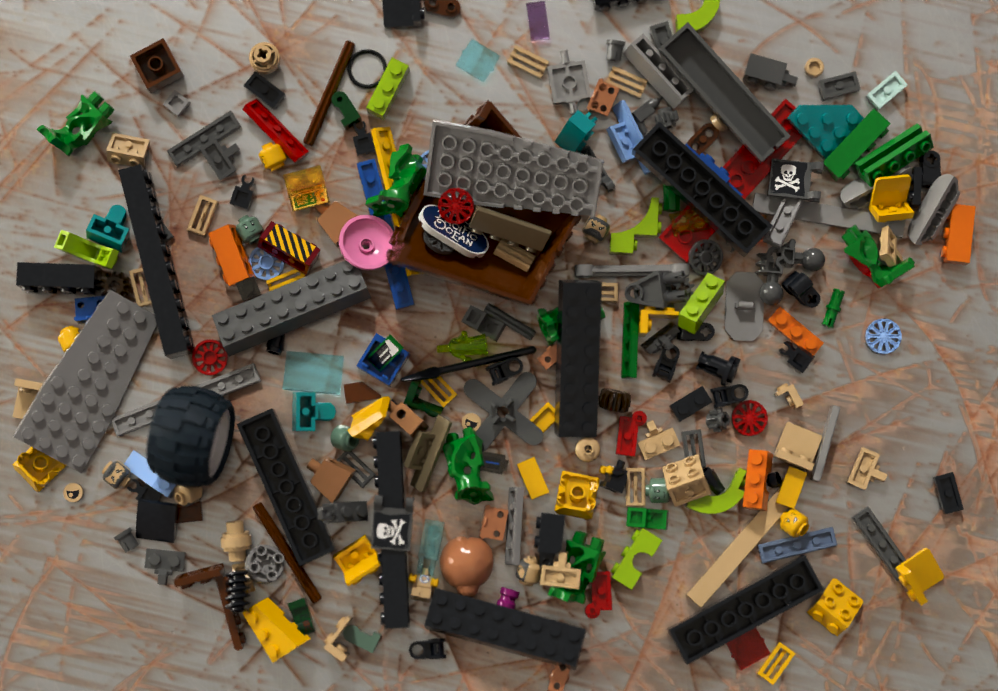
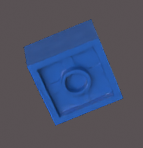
M376 333L358 362L357 367L391 387L409 358L410 353L402 349L379 372L366 359L386 339Z

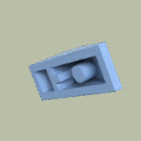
M133 450L124 465L152 488L171 498L176 484L169 483L160 478L156 473L150 471L147 458Z

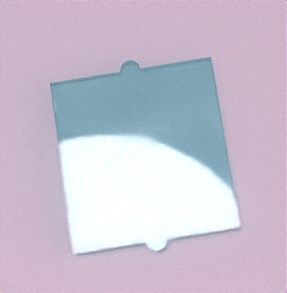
M471 39L466 49L462 50V55L456 66L484 82L489 73L494 70L493 67L500 55Z

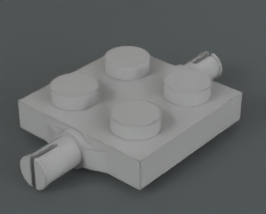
M562 50L560 51L562 62L557 65L547 66L553 104H569L571 115H573L574 110L575 112L578 110L577 102L591 99V92L585 60L569 61L568 50H564V52Z

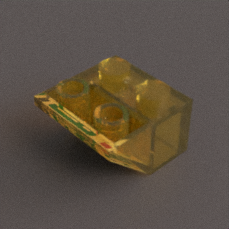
M320 165L283 175L293 212L330 202Z

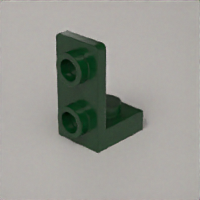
M421 380L412 381L404 404L413 410L419 409L424 411L431 417H436L438 414L441 415L443 407L419 398L422 387L419 386Z

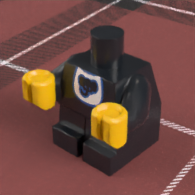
M618 460L616 466L608 465L605 467L601 465L599 473L606 475L604 481H601L599 486L614 493H623L627 481V470L623 469L625 462Z

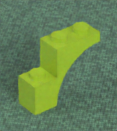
M651 197L646 216L635 227L627 231L611 233L609 254L632 256L633 251H637V239H634V237L656 238L657 233H661V222H658V214L662 215V203H659V198Z

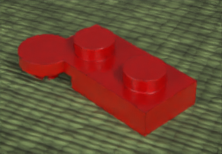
M643 411L634 412L632 417L620 416L616 445L617 455L635 457L638 426L644 425L647 420V416Z
M597 571L596 578L591 583L592 603L585 607V614L589 618L598 617L600 610H612L610 571Z

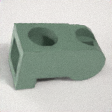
M349 625L343 632L345 640L371 653H374L382 634L374 632L371 636L361 631L357 625Z

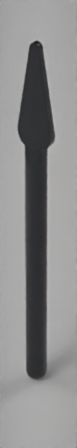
M530 346L439 368L430 367L403 377L401 381L438 378L443 374L499 362L512 357L533 354L536 352V347Z

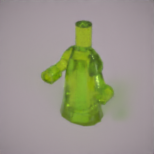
M462 331L461 335L452 338L449 344L437 345V352H450L454 357L460 358L463 362L472 360L471 357H466L465 355L488 356L486 334L468 337V333Z

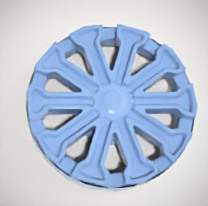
M256 247L249 256L255 276L261 280H269L279 276L284 269L285 263L283 261L281 263L274 262L279 259L270 254L268 255L265 251L264 255L259 252L260 248ZM257 254L260 258L256 259L253 256ZM253 262L259 263L255 266H252ZM273 266L280 267L279 271H277ZM261 268L259 273L255 272V270ZM270 269L274 273L273 276H270ZM266 270V277H263L262 274Z
M881 318L873 321L867 327L865 340L873 352L889 354L899 347L902 333L895 322L890 319ZM882 322L886 323L884 329L882 326ZM874 324L878 325L879 330L874 327ZM892 324L893 328L888 330L889 325ZM872 330L876 334H870L869 331ZM897 330L898 334H891L892 332ZM870 338H875L876 340H874L873 342H870L869 339H870ZM891 338H897V343L894 342ZM888 342L893 345L892 349H890ZM879 343L878 348L875 349L874 345ZM883 344L886 349L885 351H882Z

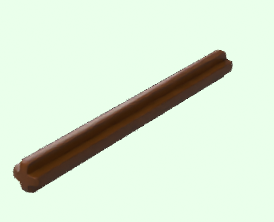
M347 40L343 46L303 142L306 145L313 146L332 102V96L339 86L354 51L355 43Z
M261 502L254 505L253 510L280 553L284 555V559L311 602L316 603L321 600V595L303 567L299 566L293 551Z

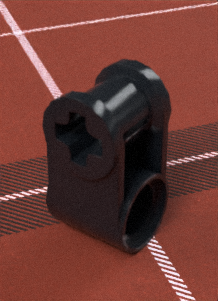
M928 151L919 158V167H922L921 188H930L933 182L941 176L940 155L936 151ZM929 157L933 162L930 164V161H927L926 158Z
M702 323L694 335L678 326L680 332L677 334V340L709 341L714 336L715 330L711 324ZM705 327L708 331H711V334H708L707 337H704V334L700 332Z
M674 345L672 347L676 353L673 359L666 357V349L663 348L652 377L658 376L666 379L669 383L671 382L680 355L677 346Z
M512 357L486 367L485 369L489 371L493 381L492 386L519 375L523 371L522 361L519 358ZM517 361L520 364L518 371L514 372L509 369L511 362Z
M742 384L710 389L714 397V408L742 402L749 395L747 387ZM741 388L744 391V397L740 399L735 397V389Z
M445 638L415 641L411 643L409 653L414 659L446 658L444 654ZM436 644H438V653H436ZM421 645L423 653L421 655H414L412 652L413 646Z

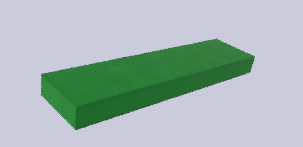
M624 302L622 379L637 378L639 304Z

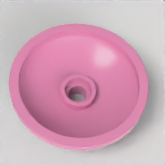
M373 215L356 216L350 219L340 232V251L343 257L356 268L363 270L379 269L389 262L387 261L386 251L392 249L389 241L393 235V230L388 223ZM367 245L369 249H364L362 246Z

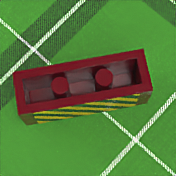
M272 221L260 236L257 246L305 275L314 266L321 251L315 244L305 241L299 235L286 230L282 225Z

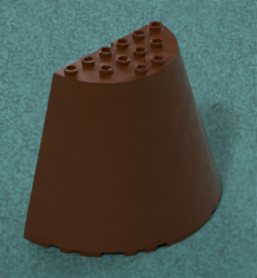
M489 100L476 110L475 116L471 115L463 124L522 138ZM422 179L410 198L408 209L400 217V226L395 227L389 243L392 245V249L386 251L387 261L397 266L525 306L533 305L538 299L537 293L539 289H542L547 282V279H545L547 274L551 273L556 265L554 263L555 257H559L563 253V245L565 241L567 242L573 234L571 230L579 223L581 216H572V214L568 213L554 214L550 211L535 212L531 209L516 210L512 207L482 206L552 231L542 251L537 250L536 253L527 251L536 256L527 272L494 255L493 253L500 241L489 238L490 234L485 232L483 234L488 240L489 248L484 256L470 258L456 250L451 254L443 255L431 250L423 239L425 230L422 227L421 220L419 222V213L426 205H438L440 198L424 195L425 180ZM521 244L518 245V247L525 250L526 246Z

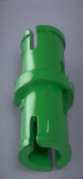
M833 289L830 302L826 305L827 311L822 322L823 326L827 325L828 328H834L837 314L841 311L840 305L845 291Z

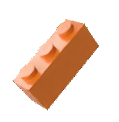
M955 204L946 219L947 227H944L943 239H945V246L941 248L943 263L967 265L970 263L976 206Z
M227 224L208 233L210 237L209 243L216 252V261L222 267L225 283L236 287L256 277L242 241L235 229L236 226Z

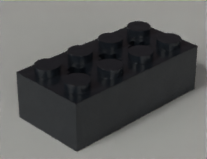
M17 262L16 286L22 288V291H26V293L37 294L38 290L46 294H57V291H60L67 295H76V292L84 293V295L94 296L95 292L101 293L99 286H101L102 269L96 265Z

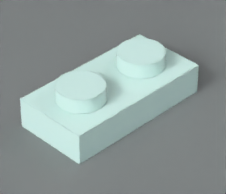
M895 70L869 92L866 97L879 110L908 84Z

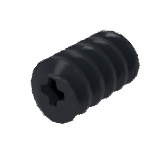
M232 571L226 574V577L231 579L226 581V585L231 588L225 590L227 594H230V596L225 598L226 601L230 602V604L225 605V609L231 612H250L244 606L250 604V602L245 600V598L250 597V594L245 593V590L250 589L251 586L245 585V582L251 581V579L245 577V575L251 572Z

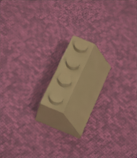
M479 205L474 206V212L468 223V227L472 228L471 232L482 235L483 232L490 234L489 238L500 241L501 238L508 240L507 244L518 247L519 244L526 246L525 250L536 253L537 250H543L552 232L547 228Z

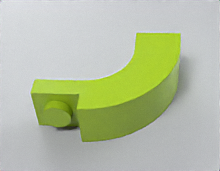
M703 0V5L697 11L689 14H677L675 18L676 32L687 22L697 33L703 31L713 21L719 8L720 0Z
M64 230L60 231L54 248L107 269H112L118 259L119 251L91 242Z
M737 468L728 489L721 495H707L687 502L685 507L702 514L721 513L732 508L744 495V491L738 488L739 486H744L747 471Z

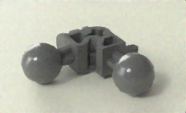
M790 239L788 243L782 245L781 249L772 246L768 249L767 253H758L757 256L761 258V261L756 262V266L760 267V270L756 271L755 274L767 276V282L761 286L759 291L761 300L767 305H776L783 299L784 292L781 285L778 284V279L783 274V266L781 264L788 268H793L794 263L802 264L808 271H818L825 264L823 252L817 248H808L803 253L795 252L796 241L795 239ZM773 252H775L776 256H778L775 263L773 256H771Z

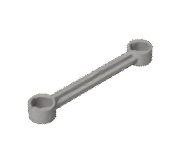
M689 264L575 265V277L647 276L655 271H669V273L682 270L685 276L679 277H688Z

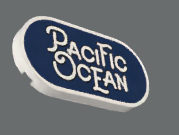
M426 205L419 213V222L421 220L422 227L427 233L461 254L470 258H475V256L480 258L487 252L489 243L483 233L479 235L471 232L472 228L468 227L467 222L462 224L448 223L440 215L438 205Z

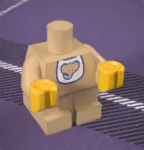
M423 568L422 574H409L408 581L413 584L410 599L430 602L432 588H437L439 584V579L435 580V578L429 576L430 569Z

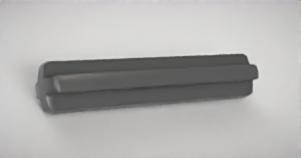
M488 303L485 307V313L527 339L532 340L535 336V330L494 305Z

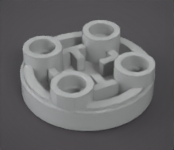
M258 545L248 553L245 559V569L251 572L248 576L259 584L274 582L283 572L284 555L272 546Z

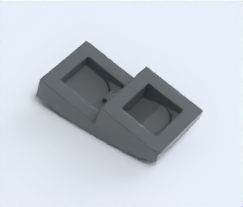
M470 305L461 321L496 342L506 327L504 323Z

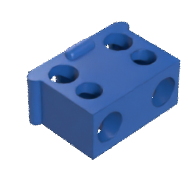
M105 296L75 298L76 317H74V320L79 324L86 323Z

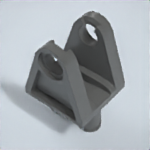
M683 270L669 273V271H655L628 285L625 289V297L631 303L658 308L674 307V303L688 302V297H680L688 295L686 290L672 292L671 284L685 283L686 278H677L685 276ZM633 288L635 299L630 295V291Z

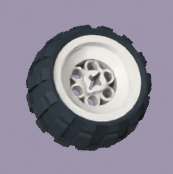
M181 386L180 388L173 387L169 389L159 401L149 429L146 458L150 471L156 473L160 478L169 483L184 487L210 486L215 482L225 466L233 439L235 411L230 400H226L224 396L213 390L197 386Z

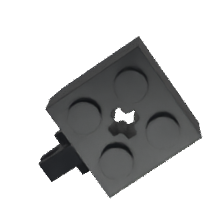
M541 513V517L537 516L536 528H539V536H535L534 548H537V552H539L540 567L542 565L552 566L555 554L562 550L565 515Z

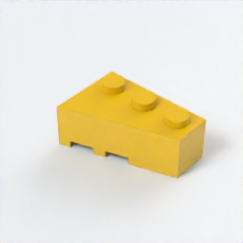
M269 597L248 609L250 612L242 613L272 662L277 661L311 639L308 635L304 636L297 629L298 625L294 622L291 623L284 616L285 613Z

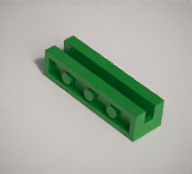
M873 108L823 161V170L829 171L835 181L839 178L844 179L851 172L848 168L863 158L861 155L866 150L869 153L876 145L874 141L878 137L882 139L889 132L887 127L891 123Z
M915 124L855 162L858 176L870 187H873L876 178L892 175L933 149L931 134L927 131L923 132L922 127Z

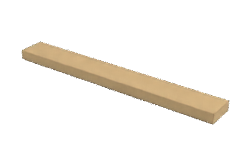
M780 487L768 500L767 511H759L686 594L700 608L703 607L776 523L782 513L789 508L775 502Z

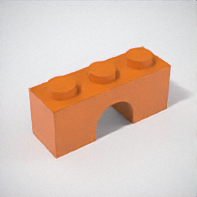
M749 449L743 507L748 510L767 511L769 492L766 489L768 473H771L773 454L769 451Z

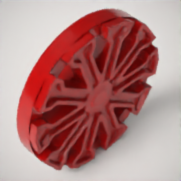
M448 189L439 199V213L448 223L462 224L472 216L474 200L464 189ZM456 191L459 192L458 198L456 197V194H455ZM463 195H466L467 198L462 200Z
M208 339L196 345L192 353V362L200 373L216 375L226 367L228 354L222 343ZM206 343H210L209 349L207 348ZM214 344H218V347L214 350ZM203 347L204 352L199 351V348ZM221 349H223V353L217 354ZM196 354H199L202 357L196 358L195 356ZM225 357V360L221 361L218 358ZM203 361L200 366L197 365L198 362ZM216 362L219 363V364H221L222 367H221V368H218V366L216 365ZM207 365V370L203 371V368ZM211 365L215 369L214 372H211Z
M746 400L734 408L731 421L738 433L744 436H755L765 429L768 415L760 403ZM750 403L754 405L751 411L749 405ZM743 404L746 406V411L742 408ZM757 407H760L761 410L755 413ZM739 410L742 415L736 414V411ZM764 414V418H759L757 416ZM739 418L741 419V421L737 423L735 422V419ZM757 421L763 422V426H760ZM744 424L743 429L740 430L739 426ZM753 425L758 428L757 432L754 431ZM748 426L750 428V433H746V429Z

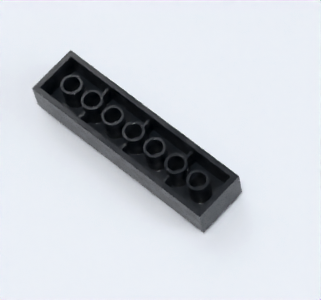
M658 122L633 148L632 155L743 257L773 227L772 224L661 122Z
M559 280L557 327L559 339L557 340L554 433L558 437H597L602 283L598 280Z
M271 408L238 423L239 431L299 566H303L336 551V546L326 524L323 523V520L318 519V506L275 409Z
M801 555L667 628V631L685 664L688 665L822 592L824 588L806 555Z
M438 588L434 590L424 624L427 630L575 671L586 635V629Z

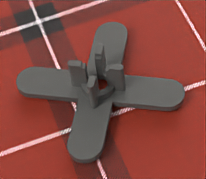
M522 373L503 398H500L476 379H470L465 383V394L490 413L476 431V435L483 440L482 452L488 449L505 426L530 445H538L542 442V430L517 411L536 387L537 379L532 373ZM501 406H505L509 410V413L504 418L500 417L497 413Z

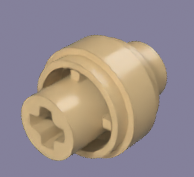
M261 42L251 49L249 61L256 72L270 74L278 68L280 54L271 43Z
M242 520L226 522L227 532L222 533V537H220L221 548H223L224 552L229 553L230 562L244 561L246 559V550L251 549L252 535L249 534L248 530H244V522Z

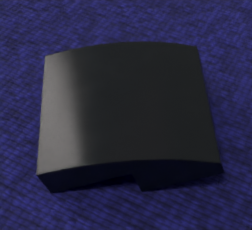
M139 499L136 517V538L174 543L176 538L177 504Z

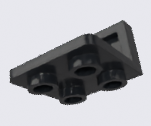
M382 0L384 27L422 26L421 19H425L424 8H421L420 1L424 0Z

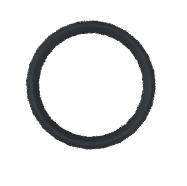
M371 49L360 50L349 60L347 67L349 78L355 85L361 88L376 87L380 79L368 85L356 81L351 71L352 63L356 57L364 53H371L379 57L383 64V73L387 63L384 57L377 51Z

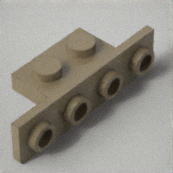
M439 414L431 432L417 430L403 464L407 468L416 469L410 485L420 492H425L452 425L450 420Z

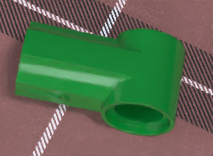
M662 183L663 211L679 212L680 198Z

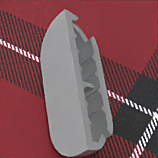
M907 164L890 176L911 175L912 169ZM859 177L842 189L840 194L841 200L847 208L864 209L870 205L873 187H870Z
M950 174L941 175L931 185L909 226V238L913 243L922 245V243L930 239L933 240L939 233L960 195L958 190L959 181Z

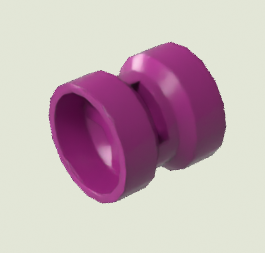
M501 587V597L496 605L515 610V600L519 597L520 592Z

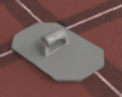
M735 272L726 282L725 330L734 341H754L763 331L764 302L760 298L759 291L764 282L755 272Z

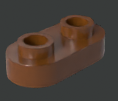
M424 0V8L430 14L454 19L461 12V6L457 0H435L437 3L433 6L429 4L431 0ZM453 5L455 8L454 10H449L448 6Z
M707 123L688 140L687 144L691 148L692 145L697 144L699 149L694 151L700 155L717 140L719 130L712 123ZM707 131L712 132L711 137L706 136Z

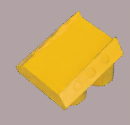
M382 397L351 415L353 417L352 424L347 430L354 438L368 441L374 430L379 427L386 417L390 397Z
M33 447L21 453L17 461L12 464L14 469L37 492H40L67 466Z
M562 471L554 511L559 515L563 514L585 520L592 519L600 479L598 477Z

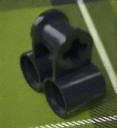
M794 271L781 283L784 290L791 296H794L801 305L813 308L820 303L819 293L813 288V282L804 273L801 272L799 274L797 271Z

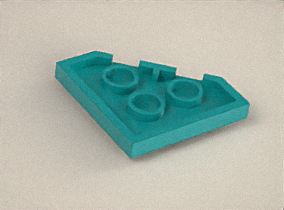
M799 105L786 119L823 159H826L864 118L853 105Z

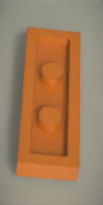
M781 306L767 320L768 323L797 347H803L813 356L824 344Z

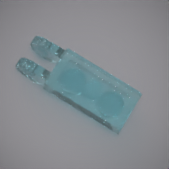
M425 520L418 554L417 573H422L424 559L431 560L428 569L429 575H434L445 522Z

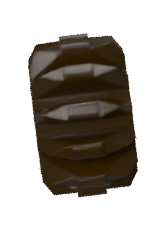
M113 271L112 277L109 273H106L107 280H100L104 285L99 286V289L105 290L101 296H106L108 290H112L125 297L124 294L130 296L131 292L127 291V289L132 288V284H127L130 278H124L125 274L123 272H120L118 275L117 271ZM115 283L120 286L116 288V291L112 289V287L115 286Z
M610 388L601 390L598 399L601 408L620 413L628 412L631 405V395L629 393Z

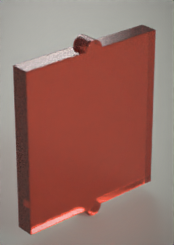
M756 628L726 643L732 654L731 658L735 659L740 670L771 654L764 643L765 639L760 636Z

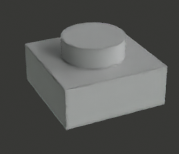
M174 90L163 105L177 117H180L190 104V101Z

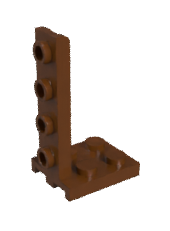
M220 563L179 574L173 581L175 588L181 586V589L192 587L195 582L199 581L200 584L211 582V579L215 577L234 649L242 650L244 643H246V637L244 632H240V615L225 609V605L230 604V602L225 600L226 597L230 596V594L225 592L230 587L226 585V581L230 579L225 576L224 564Z

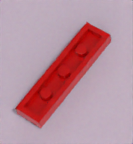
M257 98L245 104L242 110L275 144L281 146L282 150L294 163L308 154L309 151Z

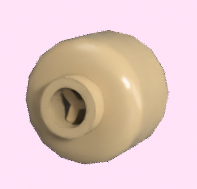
M584 437L577 442L575 454L581 461L592 462L599 456L600 445L594 438Z

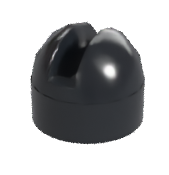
M778 472L770 473L767 476L766 482L769 487H781L782 480Z

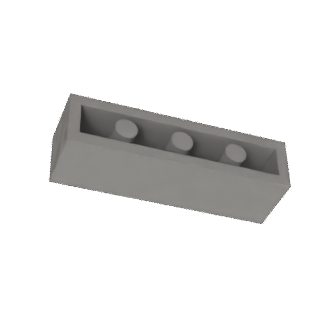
M644 34L633 41L623 53L673 109L686 100L694 91L691 85Z

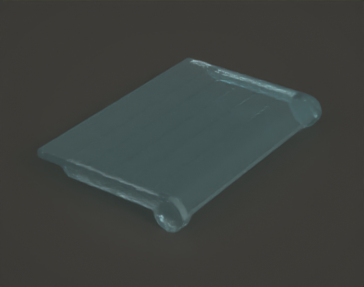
M287 351L282 389L340 395L344 356Z

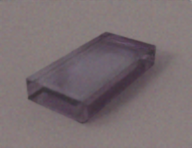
M545 1L526 3L531 41L550 39Z

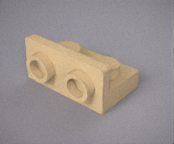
M112 133L106 150L107 161L131 167L141 164L145 168V158L150 146V140Z

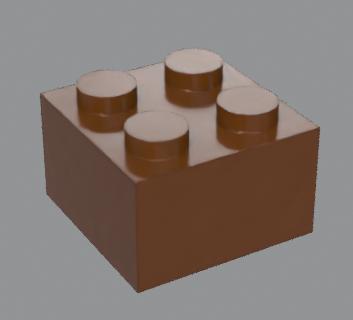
M164 38L130 55L146 88L151 94L184 77Z

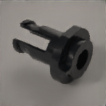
M702 351L696 369H701L708 374L721 378V385L726 386L728 382H733L741 359L731 356L728 361L714 355H707Z

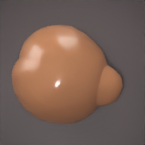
M456 537L445 545L440 556V570L443 578L463 596L471 598L475 596L479 587L489 579L493 570L494 557L492 549L481 538Z

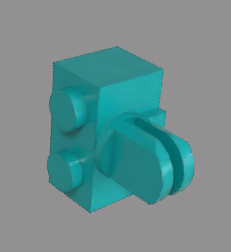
M577 110L567 121L554 142L562 149L581 152L587 144L585 141H588L594 134L592 129L596 125L595 123L598 118L594 117L590 120L592 113L588 112L584 115Z
M113 205L105 218L94 214L86 229V238L122 253L130 238V229L123 226L127 218L125 208L121 205Z
M293 392L292 431H315V421H330L335 417L336 409L334 405L316 402V392Z

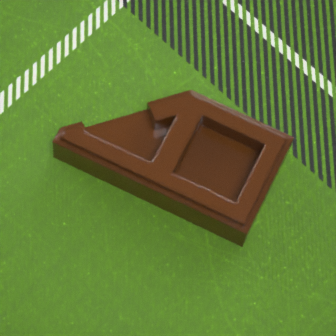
M364 382L344 384L346 404L382 398L379 393Z

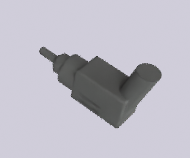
M662 96L654 99L651 98L631 113L642 136L648 132L644 120L655 112V109L660 104V100L663 99Z

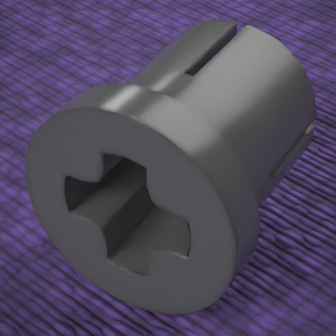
M607 40L606 60L621 61L625 42Z
M131 527L114 537L115 541L118 540L125 553L139 545L131 533Z

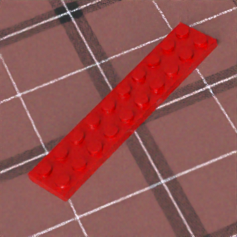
M786 98L771 115L791 137L777 150L773 148L775 150L774 153L761 164L742 145L723 166L731 178L729 183L743 194L741 197L744 200L769 174L772 159H782L802 137L786 119L796 109ZM688 205L658 237L685 263L688 262V253L693 245L702 239H709L716 232L705 221L702 227H695L693 219L700 216L698 214L694 215L690 221L694 211ZM683 216L687 217L689 220L688 228L681 229L680 231L676 230L674 225Z

